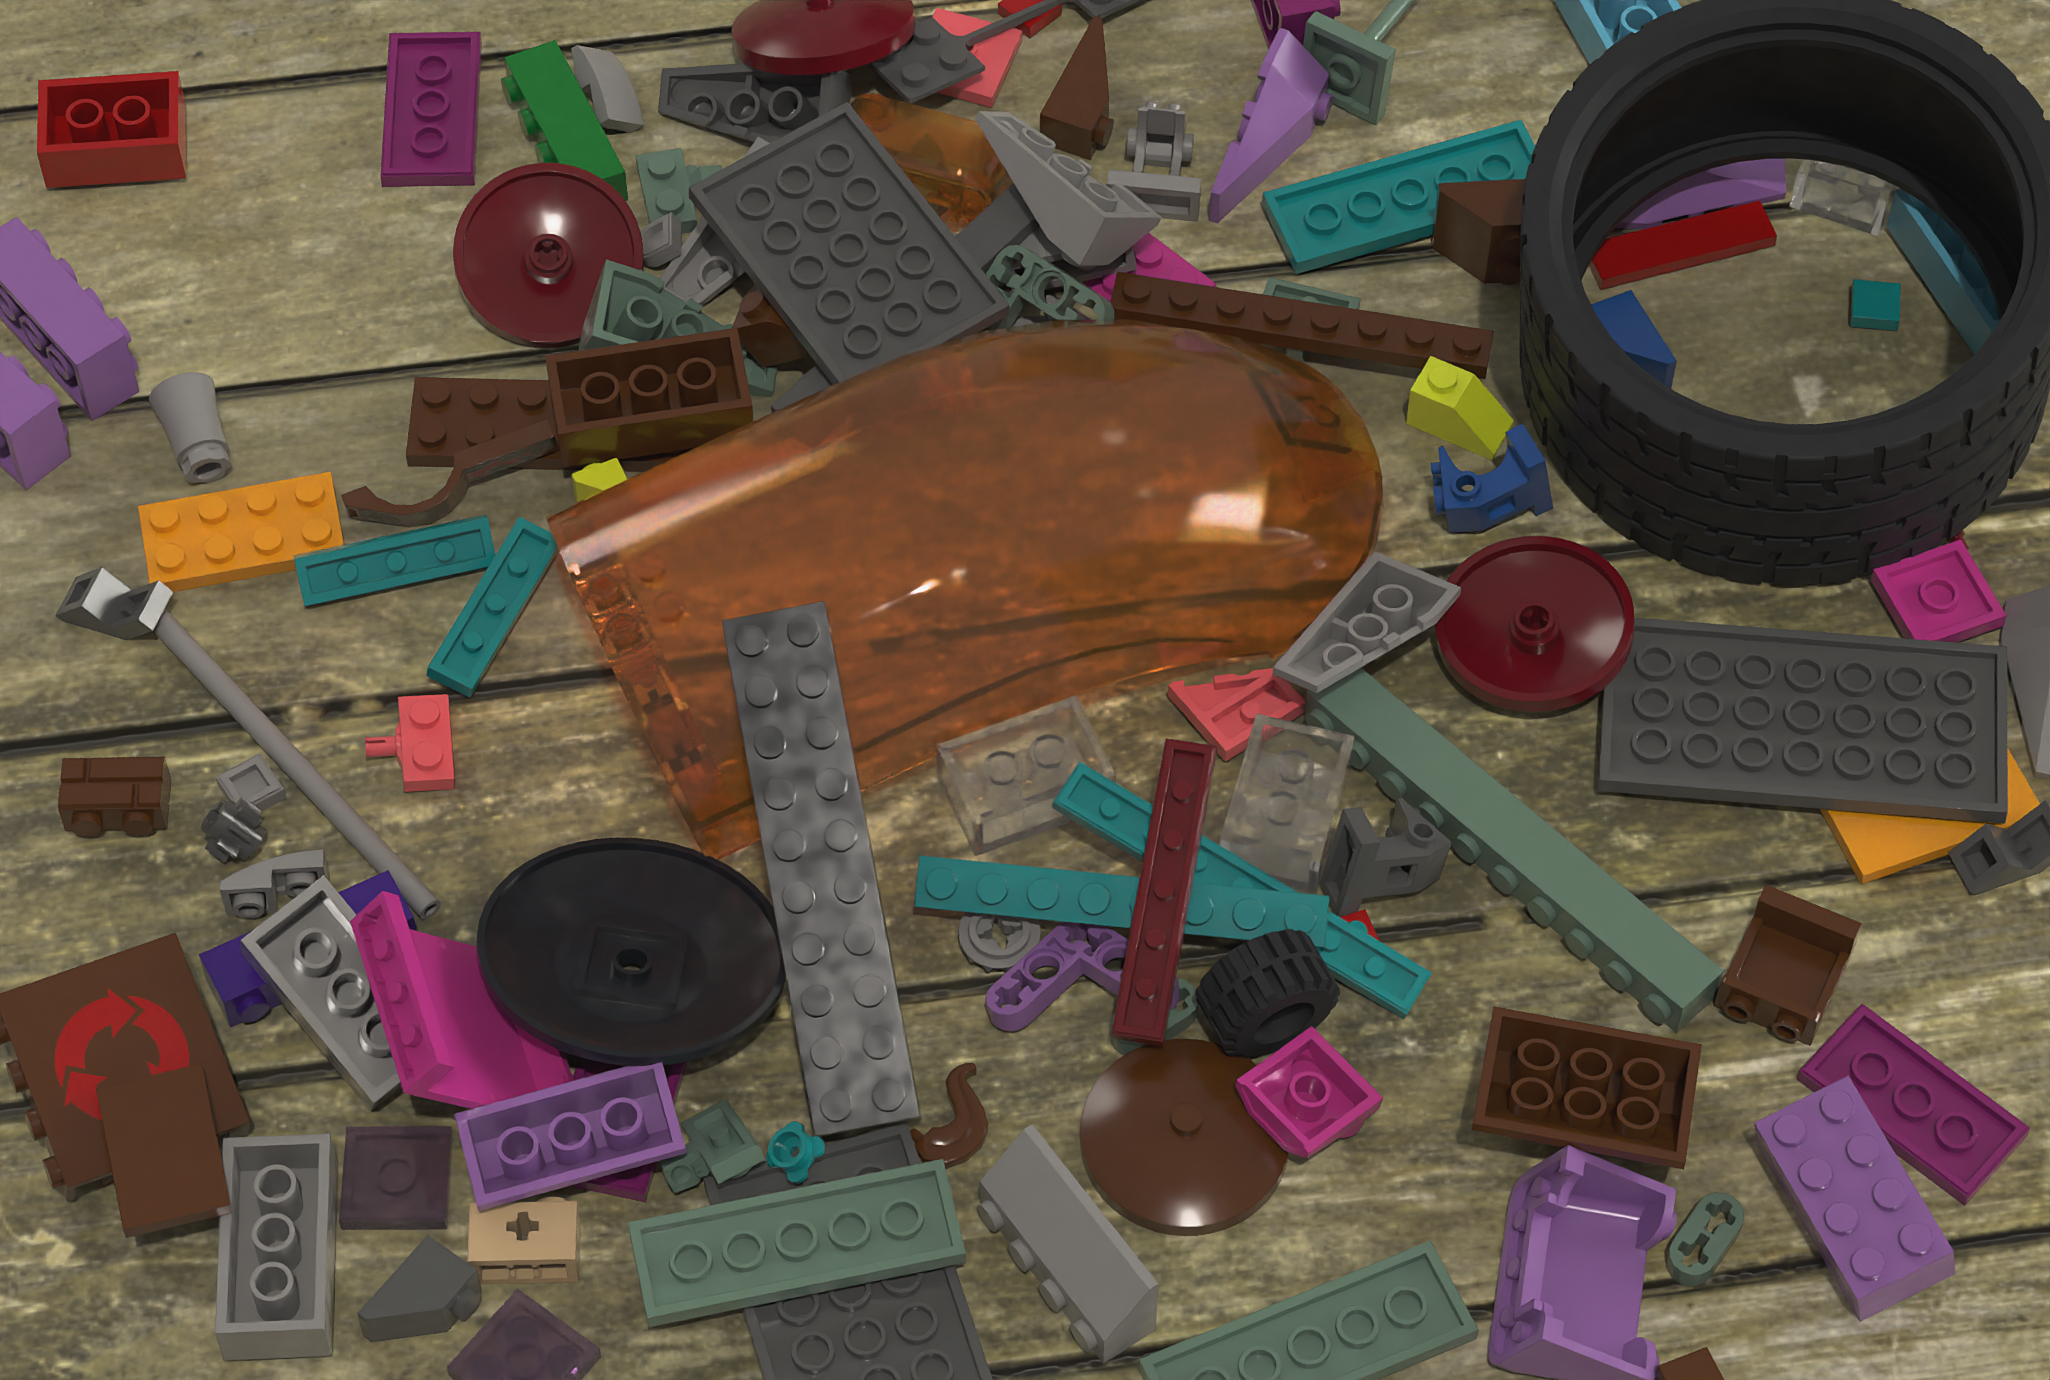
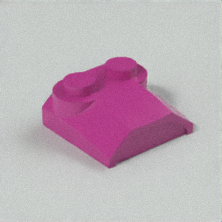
M1312 1026L1238 1078L1235 1083L1248 1114L1284 1151L1304 1158L1310 1157L1338 1138H1346L1358 1133L1365 1119L1379 1110L1383 1101V1097Z

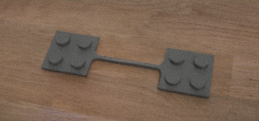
M1044 0L964 36H956L949 33L933 17H929L916 23L912 37L902 47L868 65L909 104H912L985 71V65L969 52L967 47L1038 17L1060 4L1073 2L1092 18L1094 16L1103 18L1141 0Z

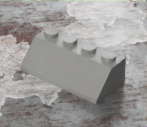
M1033 1124L1028 1126L980 1180L978 1212L991 1231L996 1232L1000 1230L1010 1243L1008 1244L1009 1252L1018 1267L1024 1272L1030 1269L1039 1280V1290L1049 1307L1055 1312L1061 1309L1072 1323L1070 1325L1071 1332L1080 1347L1086 1352L1093 1350L1104 1364L1156 1330L1159 1284Z

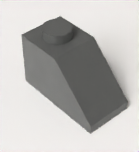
M427 1235L357 1313L363 1336L370 1342L448 1332L459 1319L462 1321L467 1319L480 1302L482 1290L477 1269Z

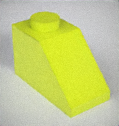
M1430 356L1410 390L1406 424L1490 460H1494L1505 441V432L1513 427L1514 420L1475 374L1433 356Z

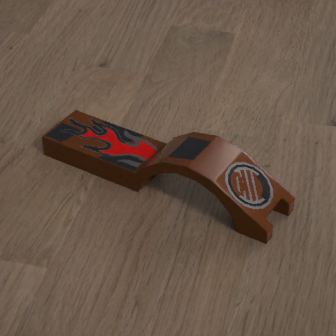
M545 419L454 453V468L446 485L428 500L414 505H394L376 497L367 486L347 492L341 496L352 519L403 527L432 524L452 512L465 495L469 482L559 450V446L549 419Z

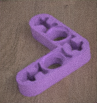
M1062 921L987 991L985 1000L991 1023L996 1028L1004 1031L1022 1029L1032 1022L1082 974L1118 996L1123 970L1110 971L1104 966L1113 958H1125L1128 939L1108 926ZM1086 938H1089L1090 945L1084 941ZM1042 966H1054L1059 969L1057 974L1049 979H1037L1032 976L1034 971ZM1176 977L1171 1009L1180 1000L1178 977Z

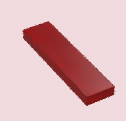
M1759 200L1607 238L1590 261L1589 266L1601 290L1772 247L1776 244L1777 234Z

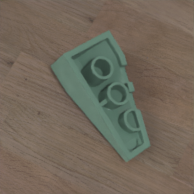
M606 260L582 328L578 351L731 329L733 325H721L701 312L703 308L701 304L691 298L686 303L663 288L665 282L653 274ZM740 341L750 395L770 397L774 391L778 364L762 367Z

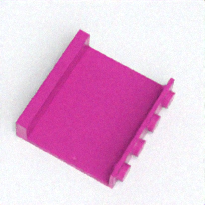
M382 891L350 921L405 1094L473 1109L574 1081L564 1051L549 1046L515 1024L495 1003L480 975L476 946L409 929L399 895Z

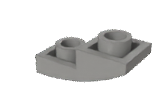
M580 45L571 48L576 79L583 92L592 94L594 112L601 127L634 132L644 126L633 85L626 70L613 52Z
M324 849L302 851L270 858L250 865L220 881V893L226 915L256 918L262 914L276 913L278 911V895L296 897L323 875L330 881Z

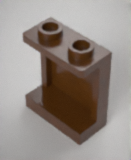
M1765 884L1758 899L1754 917L1727 975H1724L1720 982L1714 1007L1724 1010L1728 1016L1742 1022L1750 1021L1770 1029L1778 1037L1786 1041H1799L1811 1046L1854 951L1862 923Z

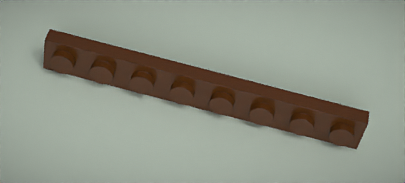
M1117 272L1110 301L1114 309V321L1423 369L1430 356H1433L1471 372L1481 379H1486L1494 333L1493 330L1124 272Z

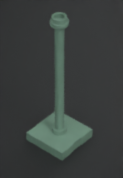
M1391 0L1364 33L1317 11L1307 20L1303 46L1329 73L1328 93L1333 95V104L1374 125H1377L1386 111L1396 49L1380 41L1415 0Z

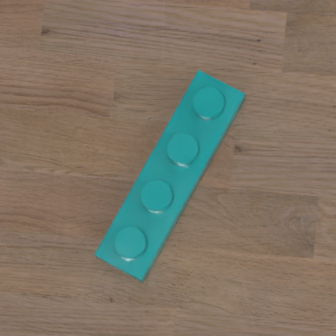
M485 514L293 555L304 606L489 567L496 554L488 517Z
M518 517L428 665L427 677L471 698L561 548L563 538Z

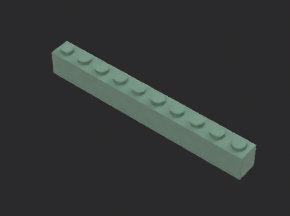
M1357 669L1318 693L1310 690L1307 691L1304 719L1309 728L1318 737L1328 738L1342 750L1343 755L1352 766L1357 769H1364L1373 776L1390 798L1394 800L1403 798L1410 806L1418 808L1421 815L1452 842L1454 850L1463 860L1477 864L1490 876L1493 884L1501 892L1512 894L1523 903L1535 921L1543 926H1550L1565 939L1566 944L1574 954L1583 959L1588 958L1601 969L1613 987L1620 991H1627L1642 1004L1644 1011L1652 1020L1660 1024H1666L1677 1034L1716 998L1724 973L1723 969L1364 669Z

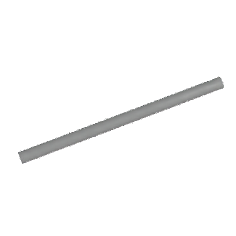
M164 610L153 632L379 874L389 870L404 900L422 920L432 917L441 905L436 896L167 610Z

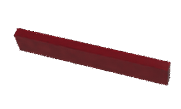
M1167 738L1165 740L1111 1032L1112 1039L1164 1047L1217 756V746Z

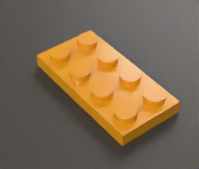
M331 472L138 506L149 584L159 580L173 592L294 571L296 566L293 555L344 545Z

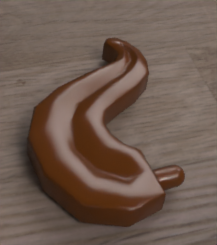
M964 1063L956 1066L946 1079L948 1099L955 1114L954 1120L942 1127H932L925 1135L915 1128L910 1130L912 1139L916 1142L914 1145L918 1157L923 1163L943 1159L945 1169L966 1162L982 1148L988 1132V1122L984 1107L966 1081L970 1076L976 1075L977 1070L974 1063Z

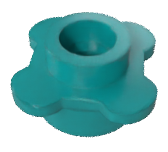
M793 1121L772 1136L766 1154V1161L770 1167L774 1169L781 1168L785 1171L787 1179L792 1183H801L807 1178L808 1168L813 1164L815 1158L823 1155L825 1143L818 1136L811 1137L804 1130L803 1124ZM796 1148H799L798 1155L793 1157V1152Z

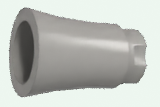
M189 372L172 376L159 383L151 391L149 403L165 430L177 464L182 468L186 480L190 483H210L225 476V471L231 467V463L227 454L229 447L218 413L213 379L203 373Z

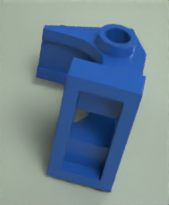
M1523 423L1505 432L1507 449L1501 465L1493 471L1482 475H1476L1471 471H1460L1454 465L1444 447L1438 448L1440 462L1431 463V472L1434 480V500L1437 515L1446 514L1450 533L1483 531L1531 507L1536 517L1553 509L1546 461ZM1471 485L1474 488L1468 492L1462 486Z

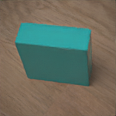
M1853 279L1850 327L1897 331L1900 323L1901 283Z

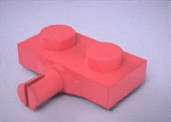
M448 694L398 697L399 723L395 730V736L365 737L366 758L396 756L403 773L404 792L454 789Z

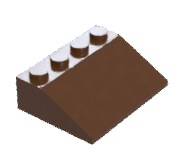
M1494 1006L1471 1130L1560 1147L1569 1145L1586 1152L1684 1170L1702 1044Z

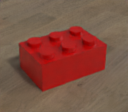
M179 71L38 80L37 156L46 188L185 179L186 102Z

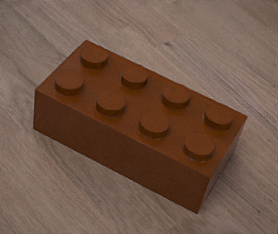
M737 328L545 356L562 468L604 462L614 458L624 459L755 439L753 407Z

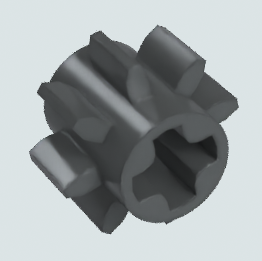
M243 797L237 803L233 801L228 803L225 800H220L211 808L201 825V831L207 834L204 838L208 841L205 849L223 862L229 856L234 859L238 856L242 860L248 858L257 849L265 835V829L259 825L262 822L258 818L261 810Z

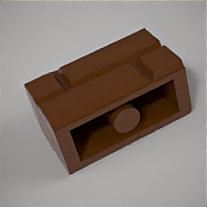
M165 756L62 759L58 811L65 831H72L84 837L99 835L102 830H123L130 835L144 836L150 834L152 830L168 828L171 776Z

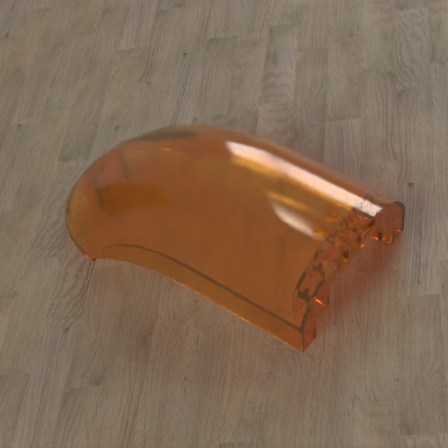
M1053 320L980 332L897 357L546 516V519L622 691L704 857L711 856L720 860L761 840L722 620L825 601L830 617L861 791H864L1013 720L1103 686L1152 672L1210 660L1270 654L1273 660L1290 649L1373 554L1378 541L1384 502L1380 462L1364 420L1343 392L1310 365L1267 346L1231 335L1133 320Z

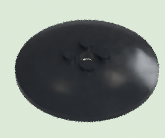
M619 837L601 838L568 844L542 853L515 869L497 886L483 908L478 925L476 954L479 972L486 989L500 1009L520 1028L549 1046L571 1055L607 1064L649 1066L662 1062L663 1065H671L706 1057L726 1049L754 1031L768 1017L776 1006L786 981L774 907L766 896L744 875L714 857L691 848L659 840ZM625 963H633L641 966L642 969L627 970L621 966Z

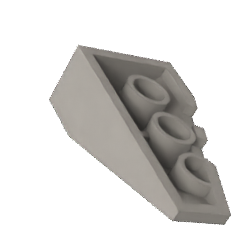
M758 136L744 157L770 143ZM702 216L682 245L681 255L670 262L659 279L665 282L663 286L665 290L687 303L689 298L703 306L746 271Z
M1374 551L1273 667V675L1318 693L1436 624L1461 595V587Z
M2049 585L2006 599L2004 612L2007 616L2004 626L2001 628L1999 644L2000 646H2007V664L2011 676L2010 688L2013 698L2017 699L2022 718L2021 730L2033 776L2050 780Z

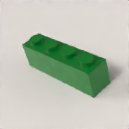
M556 40L504 57L507 77L501 78L502 89L510 105L517 103L520 109L518 111V118L526 137L534 136L537 142L535 150L539 162L566 164L589 171L609 183L625 201H628L625 170Z

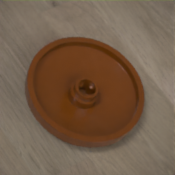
M1198 1039L1165 1040L1164 1047L1147 1044L1134 1049L1109 1066L1089 1092L1083 1108L1080 1126L1082 1161L1093 1187L1101 1198L1113 1210L1130 1222L1154 1232L1177 1236H1198L1219 1232L1241 1223L1256 1213L1276 1191L1285 1173L1289 1158V1152L1284 1151L1248 1114L1236 1089V1080L1257 1065L1247 1057L1237 1058L1236 1055L1229 1056L1222 1045Z

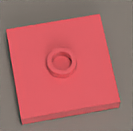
M937 7L932 16L949 33L956 36H964L992 24L989 21ZM1011 28L967 47V50L985 65V71L936 93L992 108L1022 43V30Z

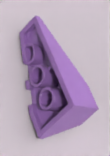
M1279 28L1258 72V79H1261L1256 93L1255 102L1247 100L1242 112L1243 119L1238 132V141H1231L1211 190L1209 221L1218 224L1311 137L1318 120L1326 121L1330 113L1333 95L1328 93L1329 73L1289 30Z
M1760 159L1737 162L1687 177L1661 190L1640 204L1616 228L1647 229L1662 225L1663 220L1685 215L1687 218L1703 215L1704 211L1716 208H1731L1759 200L1764 204L1785 199V159Z

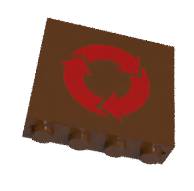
M176 933L0 993V1045L7 1043L13 1061L6 1063L7 1072L15 1092L19 1093L25 1090L32 1108L24 1111L29 1131L34 1141L44 1140L50 1156L42 1160L48 1181L52 1189L62 1187L67 1202L75 1199V1188L112 1175L96 1091L98 1087L202 1064L217 1136L225 1134L226 1138L248 1136L250 1120Z

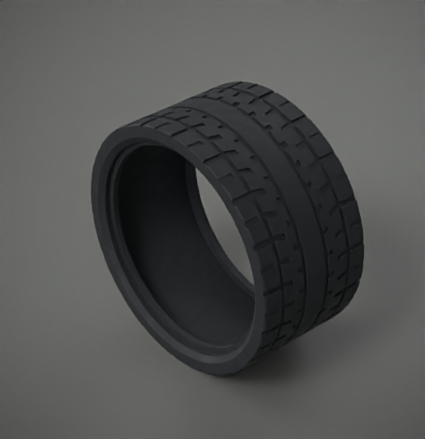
M1700 0L1685 5L1678 10L1670 11L1642 25L1641 30L1636 33H1629L1608 48L1599 59H1595L1573 82L1572 90H1567L1550 114L1548 124L1543 127L1532 153L1531 164H1529L1526 173L1521 206L1519 358L1522 386L1537 435L1542 445H1547V455L1563 479L1572 486L1575 494L1594 513L1599 512L1603 516V521L1629 540H1634L1641 547L1669 561L1673 559L1681 562V566L1712 576L1725 577L1729 580L1754 584L1772 582L1773 585L1800 586L1814 583L1826 584L1855 579L1856 575L1861 574L1866 576L1872 575L1873 569L1900 562L1908 557L1912 558L1938 547L1944 538H1952L1977 518V515L1981 511H1985L2007 486L2008 478L2013 479L2029 453L2030 445L2034 442L2041 425L2050 390V121L2044 119V111L2033 95L2017 80V77L1993 54H1987L1979 43L1929 14L1915 8L1908 9L1903 7L1901 3L1892 0ZM1760 159L1813 160L1849 167L1880 178L1920 200L1939 215L1961 237L1979 263L1995 299L2000 322L1977 353L1958 371L1933 389L1904 404L1877 414L1847 421L1822 424H1783L1739 417L1707 407L1675 392L1652 377L1634 362L1610 336L1597 317L1585 293L1582 278L1590 261L1616 226L1640 204L1661 190L1692 175L1737 162Z

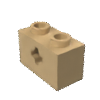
M551 1196L541 1198L537 1202H509L478 1211L476 1203H470L467 1262L477 1269L480 1284L579 1282L581 1223L577 1201H567L560 1197ZM528 1235L527 1240L522 1241V1236Z

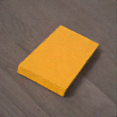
M2007 748L2008 813L2005 824L1820 809L1860 884H1864L1949 855V851L1985 824L2008 829L2040 803Z

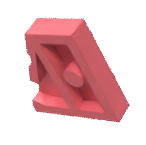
M1273 668L1254 670L1247 675H1236L1233 673L1217 675L1213 677V683L1185 686L1184 680H1180L1168 685L1169 698L1208 743L1217 746V753L1225 762L1305 713L1306 701L1287 680L1273 675Z

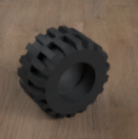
M1285 929L1253 938L1228 952L1202 977L1200 985L1196 988L1195 995L1197 1003L1225 1052L1229 1056L1236 1055L1237 1058H1255L1276 1052L1311 1026L1315 1029L1336 1006L1338 1002L1337 997L1340 995V988L1309 935L1307 936L1301 930Z

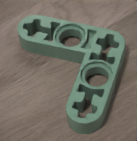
M1009 245L996 256L986 273V276L1010 305L1009 315L988 326L986 329L990 331L987 336L978 332L949 348L945 353L957 357L960 361L967 359L969 361L970 373L985 369L1027 301L1071 330L1089 338H1099L1111 329L1114 322V309L1105 297L1037 253L1020 245ZM1015 260L1021 262L1022 266L1026 268L1022 276L1015 274L1016 272L1011 268ZM1054 279H1060L1064 285V293L1058 302L1048 304L1044 297L1046 285ZM1000 282L1007 284L1006 286L1014 289L1012 295L1009 292L998 288ZM1076 301L1093 309L1094 313L1098 315L1094 323L1087 321L1084 315L1071 309ZM965 342L972 343L971 346L976 350L972 358L966 356V352L962 350Z

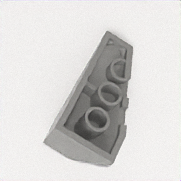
M1000 111L978 112L975 118L976 122L1046 237L1062 250L1061 256L1068 263L1080 268L1091 265H1109L1158 226L1162 217L1130 190L1117 182L1113 184L1111 189L1089 175L1093 166L1082 159L1075 160L1063 154H1056L1053 152L1056 146L1054 141L1011 113Z

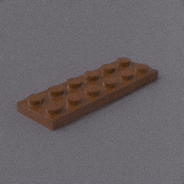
M415 377L406 449L407 465L414 467H454V453L545 419H549L558 443L548 380ZM698 448L618 459L624 472L670 473L684 468L697 460ZM556 450L507 469L581 471L590 464L562 468L560 450Z

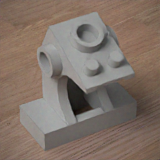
M1146 102L1145 107L1138 108V128H1129L1126 155L1135 156L1133 172L1108 169L1106 186L1111 189L1114 183H1119L1135 194L1163 219L1198 222L1202 178L1181 176L1182 162H1191L1194 134L1186 133L1185 111H1180V105L1169 104V109H1158L1157 103ZM1145 165L1169 167L1171 170L1170 175L1144 173Z

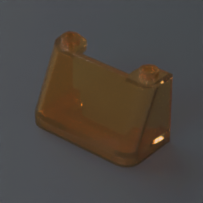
M877 93L859 95L850 104L926 201L949 207V222L958 224L961 218L969 224L1014 183L976 121L889 99Z

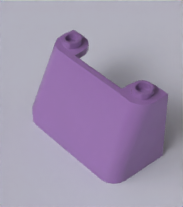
M1569 1145L1521 1175L1512 1190L1508 1204L1488 1356L1490 1362L1511 1372L1558 1380H1654L1660 1360L1656 1354L1655 1344L1643 1337H1637L1647 1250L1657 1245L1661 1240H1666L1675 1228L1677 1215L1674 1211L1676 1189Z

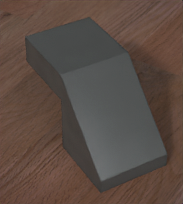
M101 567L75 578L55 616L63 622L129 640L154 630L173 591L159 580L131 590Z
M2043 801L2008 829L1985 824L1948 852L1971 894L1978 895L2039 874L2050 866V801Z

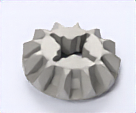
M965 912L958 930L959 946L966 953L969 962H976L982 965L988 973L993 968L1010 970L1040 942L1041 934L1038 919ZM994 921H997L998 928H1001L1004 934H1010L1007 936L1006 948L1001 949V945H998L995 939H989L992 937Z

